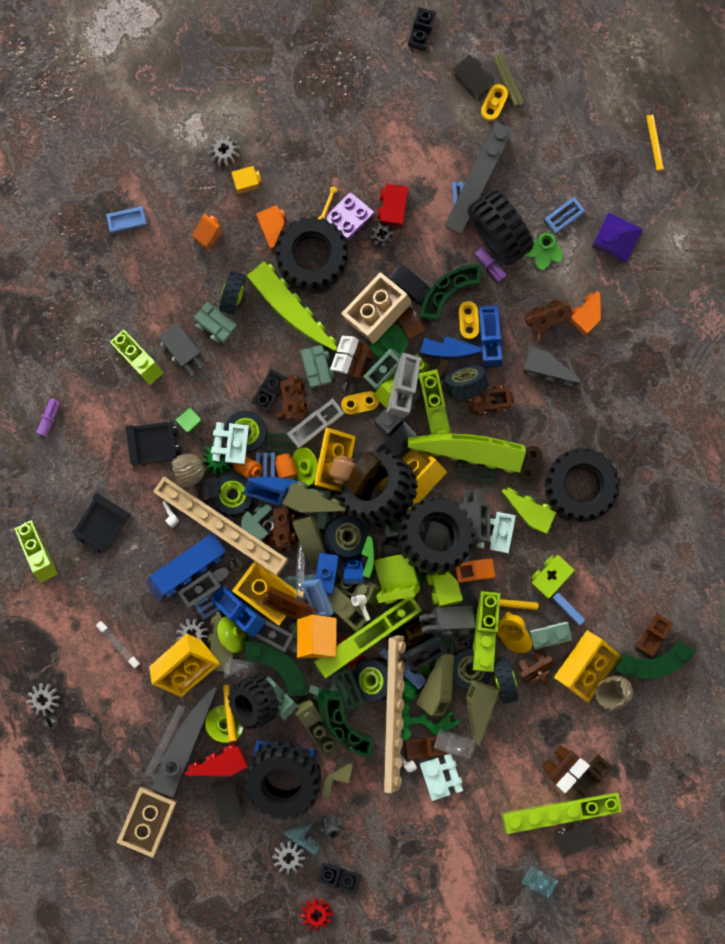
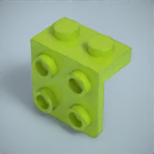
M401 554L379 558L375 561V568L382 589L377 594L378 603L385 602L386 604L396 602L397 599L411 600L415 598L421 589L415 566L411 567L408 564L410 560L408 558L404 559Z

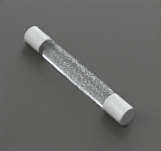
M102 621L96 625L101 633L135 669L140 664L137 659Z

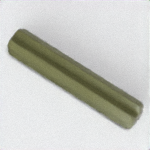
M503 55L494 56L493 62L508 91L513 106H521L523 99Z

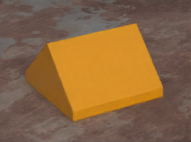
M310 615L297 619V658H337V619L319 615Z

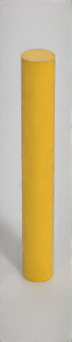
M648 115L646 118L656 170L662 171L664 166L654 115Z
M500 599L499 607L538 610V602Z
M223 685L229 742L234 743L237 742L235 721L228 700L231 688L230 685Z

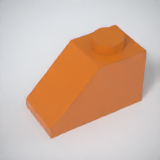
M277 205L256 213L271 252L275 251L278 237L282 235V230L285 228L284 221L287 220L283 209L279 210Z

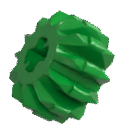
M209 447L205 448L209 455L202 454L203 458L208 459L202 463L203 465L210 464L206 468L208 472L213 469V474L216 475L218 469H220V473L223 475L224 467L228 471L231 470L227 465L228 463L225 462L226 455L220 454V457L223 456L220 460L221 463L213 462L211 449Z

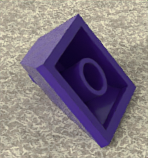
M608 213L592 247L626 263L642 228Z

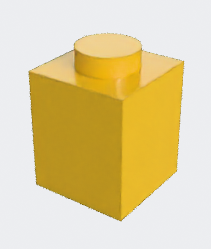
M254 166L232 172L238 194L258 189V182H262L259 170L255 171Z

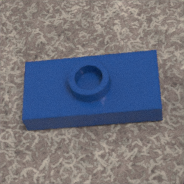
M319 553L315 580L321 579L326 594L333 595L339 556Z
M358 553L357 556L343 558L344 584L364 583L362 576V553Z

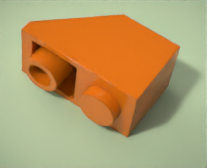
M204 214L192 234L193 239L207 251L222 235L219 220L212 215L209 217Z
M599 291L595 294L591 292L583 300L585 304L581 308L577 306L570 313L572 317L569 321L584 336L601 320Z
M493 559L463 562L455 569L458 583L495 578Z

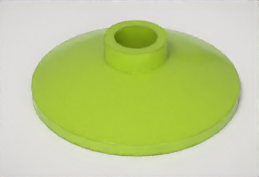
M299 448L293 454L298 474L295 478L297 481L307 483L306 485L309 486L315 482L318 463L311 450Z
M227 616L223 617L219 621L217 629L220 643L231 653L243 651L246 648L245 642H248V634Z
M225 705L214 707L205 719L207 733L212 739L220 743H230ZM234 716L236 737L239 738L244 726L240 725V722H237ZM220 724H225L226 729H222Z

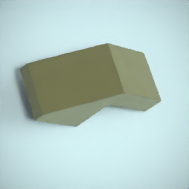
M349 762L326 777L321 797L329 799L333 780L349 783L353 763Z

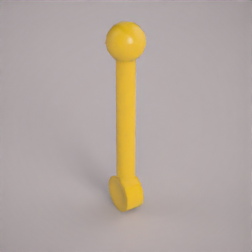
M336 187L330 188L331 193L323 213L318 219L325 218L333 195L337 192Z

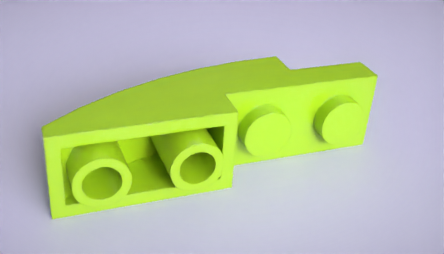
M438 370L418 374L431 434H451Z
M480 592L473 642V670L493 672L500 593Z

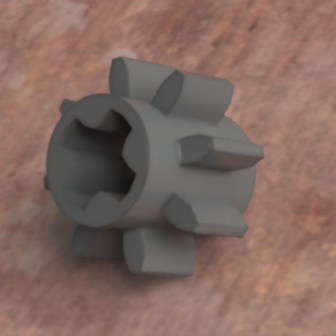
M379 224V228H372V232L375 235L370 236V240L376 241L375 247L380 244L385 248L387 242L392 244V240L389 237L393 236L394 232L388 231L389 225L382 227ZM383 232L385 239H381L379 233Z
M332 814L323 817L322 823L318 824L322 837L326 836L328 839L339 837L340 831L344 830L341 818H336Z

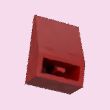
M233 743L222 749L224 753L218 755L215 752L205 757L206 762L200 764L197 761L189 765L185 775L231 776L247 768L249 762L240 744L235 746Z

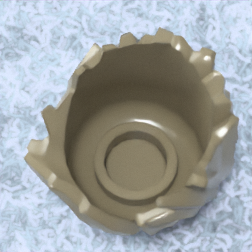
M183 454L177 456L171 462L175 477L182 489L198 484L205 475L204 465L196 455Z
M611 676L600 681V684L596 686L595 699L598 700V704L604 707V709L618 710L631 702L634 690L631 682L624 676Z

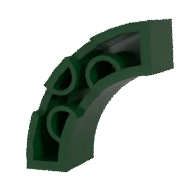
M482 264L462 266L443 275L426 295L421 309L420 320L439 322L442 308L454 294L468 288H479Z
M675 641L668 651L652 659H638L622 654L613 671L631 678H660L680 669L692 658L696 651L680 641Z
M245 642L247 661L261 662L276 670L287 686L289 697L309 695L303 672L288 654L269 644Z
M319 689V713L327 731L350 752L371 758L374 738L366 732L352 728L348 724L343 707L344 697L338 691Z

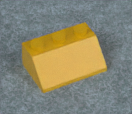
M325 428L314 482L316 488L342 492V484L334 482V477L330 476L329 471L335 457L344 455L352 458L356 436Z
M410 449L402 458L416 474L418 488L415 489L417 495L413 502L414 504L420 503L447 471L435 458L425 451L415 452ZM388 477L384 478L376 486L382 492L388 484Z
M254 561L232 592L280 627L287 615L263 605V598L271 587L297 599H300L302 594Z
M587 630L554 678L589 703L596 693V686L600 684V681L606 679L621 655L604 640Z
M185 634L149 666L151 682L154 686L183 697L219 665V661L202 640Z

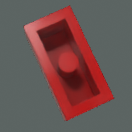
M386 184L385 189H381L380 200H383L382 208L378 207L377 219H380L381 225L403 227L408 187Z

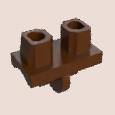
M540 650L533 655L537 662L536 664L530 666L527 660L518 663L520 676L524 683L531 679L534 684L540 680L544 685L547 683L545 677L551 674L548 669L553 667L554 664L550 655L547 656Z

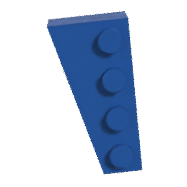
M211 533L150 575L146 584L160 602L165 597L169 598L176 593V589L183 585L184 587L192 582V578L197 574L200 576L208 570L207 567L212 563L216 565L224 559L223 555L226 550L215 535Z

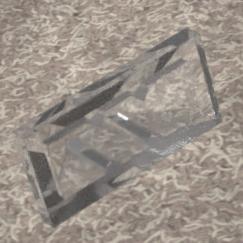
M226 658L223 677L244 680L250 676L258 675L260 663Z
M439 730L434 748L471 759L475 742L473 739Z

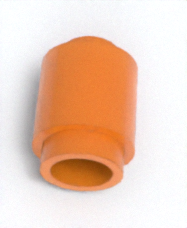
M290 453L275 457L278 477L295 480L298 474Z
M247 456L245 457V464L233 463L235 471L247 479L261 475V464Z

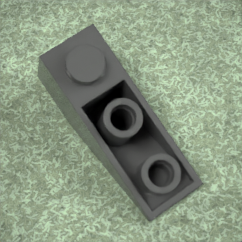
M529 347L523 372H526L527 376L533 378L538 376L545 377L546 381L556 383V380L564 382L563 385L568 387H575V385L578 386L581 380L548 351Z

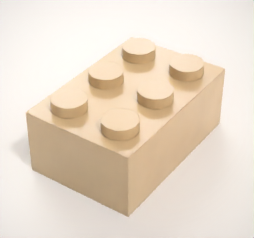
M380 272L341 314L350 326L374 344L412 302L407 293Z
M141 786L117 843L153 858L157 853L178 801Z

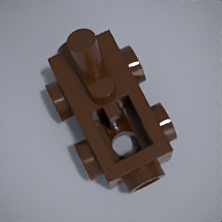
M554 300L549 302L547 306L532 308L531 312L526 313L527 316L524 319L528 327L537 331L536 340L544 341L545 330H549L554 324L571 319L569 314L571 307L568 301Z
M298 375L287 376V380L280 381L283 409L276 413L275 416L279 421L286 416V419L300 422L305 419L304 417L308 416V404L304 396L305 385L302 379H298Z
M504 385L493 386V389L485 390L482 394L467 399L468 409H472V412L477 413V416L488 415V411L496 410V413L507 412V408H511V403H514L513 392H509V387L504 388ZM502 397L503 402L497 403L496 398Z
M281 505L280 509H274L275 529H273V536L265 540L267 546L275 544V547H282V551L294 550L299 540L292 523L298 518L296 511L284 505Z

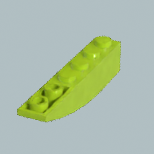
M264 261L247 275V279L260 295L288 324L316 344L322 345L323 348L333 353L337 352L336 346L338 343L336 340L324 333L326 330L319 321L316 323L313 320V313L308 307H302L300 304L301 299L295 292L291 294L287 289L289 285L283 278L279 279L275 275L277 271L271 264L267 265Z
M431 434L408 437L407 440L408 448L415 452L426 451L433 456L444 455L455 461L461 459L473 465H477V463L484 464L487 468L496 469L497 467L508 473H520L526 453L525 446L522 444L470 434Z
M414 598L407 601L402 600L337 646V658H319L314 664L323 677L327 678L421 612V608Z
M617 792L501 813L504 832L511 834L620 813L622 809Z

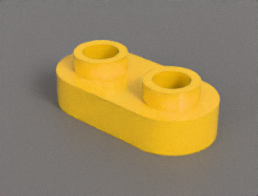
M496 84L491 87L481 108V116L486 121H494L499 117L508 97V91L505 86ZM500 93L502 97L496 98L495 94ZM492 110L494 113L489 115L487 111Z
M465 301L460 305L458 311L460 334L464 339L472 340L479 333L478 308L475 303ZM465 309H470V310H471V314H470V315L465 314L464 310H465ZM468 327L472 328L473 332L470 334L466 332V328Z
M362 392L344 397L341 402V408L348 415L369 412L378 407L379 400L374 396V392ZM369 397L373 399L371 404L366 403V399ZM349 401H352L354 403V407L349 408L347 406V403Z

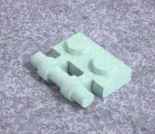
M216 422V430L213 431V436H215L214 447L211 448V453H213L212 461L220 462V454L226 455L225 462L245 464L249 425L229 423V431L223 430L224 423ZM222 437L228 438L227 448H221Z
M496 512L495 519L490 518V525H494L492 536H490L489 550L509 553L516 515ZM478 543L476 547L484 549L485 543Z
M451 753L444 755L446 763L441 765L438 757L420 763L432 801L449 796L448 787L454 786L456 793L463 791L461 785L463 782L461 777L458 776L455 767L457 764L453 760ZM448 769L451 780H445L443 770Z

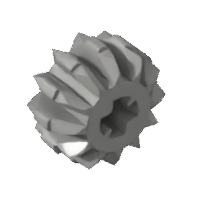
M220 135L219 141L214 138V144H209L211 151L208 154L212 157L211 161L213 163L218 161V167L225 163V166L228 168V162L235 164L234 158L240 157L237 153L240 151V146H236L237 140L231 141V136L229 135L226 140L223 135ZM223 148H226V154H222Z
M196 618L193 619L192 625L189 619H186L187 626L180 623L179 626L183 628V631L176 630V633L182 634L183 637L185 634H189L190 630L194 631L195 629L197 631L195 635L198 639L209 638V636L203 635L204 632L209 631L208 628L201 629L204 625L203 621L197 626L198 621Z
M40 683L39 689L33 686L32 689L35 694L29 692L28 696L33 698L32 700H27V704L33 703V706L29 708L30 711L37 708L36 715H40L42 712L43 716L48 715V710L50 713H54L55 710L52 706L59 707L60 705L54 702L60 699V696H54L58 690L53 689L50 691L51 684H48L45 688L44 684ZM42 694L48 698L45 705L39 701V698H42Z
M288 841V847L281 842L282 850L277 847L274 849L280 855L272 856V859L279 860L274 863V866L282 865L279 869L280 873L283 872L284 868H287V875H290V868L293 869L294 873L298 872L296 865L303 868L304 865L298 860L303 861L306 859L305 856H299V854L304 852V849L302 848L297 851L299 843H296L293 848L291 847V841ZM287 853H292L291 856L294 855V859L290 863L286 862L287 859L284 860V856Z

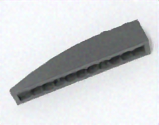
M495 122L444 227L460 235L462 234L470 218L467 211L468 207L479 199L513 130Z
M213 687L199 701L175 734L166 754L161 755L157 764L160 766L158 773L154 772L150 784H153L152 790L172 798L175 797L218 687ZM168 760H175L179 764V771L174 776L166 775L163 771V765ZM168 763L169 771L172 773L171 763Z

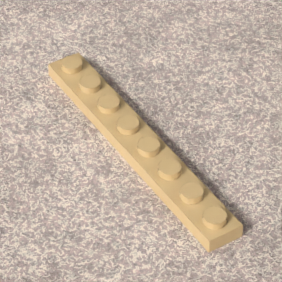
M163 476L153 492L275 575L278 576L288 562L287 558Z
M399 635L389 638L385 793L397 791L402 782L400 777V768L402 766L400 752L403 745L401 730L403 728L402 710L404 708L402 692L405 686L403 681V672L405 670L403 653L405 652L406 644L404 636Z

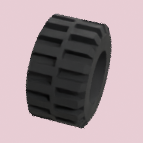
M258 675L250 676L232 685L229 690V707L237 722H240V725L245 726L247 729H255L276 718L279 711L277 694L274 692V688L270 685L269 681L264 680V677H259Z

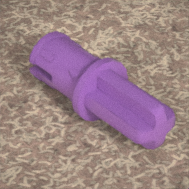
M484 246L475 252V256L485 266L484 269H487L497 282L505 278L506 274L496 263L497 260L491 257Z
M55 399L49 400L44 415L41 414L42 419L36 433L48 437L52 423L56 421L54 418L60 406L59 401Z

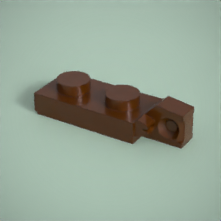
M273 587L270 588L263 598V605L296 620L310 615H317V609L311 607L308 603Z

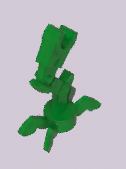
M404 702L402 710L403 733L401 738L402 740H407L412 734L408 729L410 724L422 723L431 730V734L439 736V732L451 729L459 724L460 720L450 721V716L454 713L453 711L448 712L436 725L426 719L427 712L421 714L420 717L409 718L408 711L410 706Z

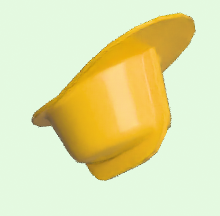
M507 612L502 620L498 621V632L496 634L509 650L520 654L531 650L533 646L532 639L526 631L525 622L521 617Z

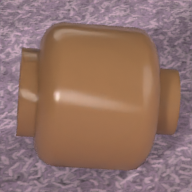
M339 455V457L333 459L329 474L334 477V482L344 484L345 481L349 480L356 463L353 458Z

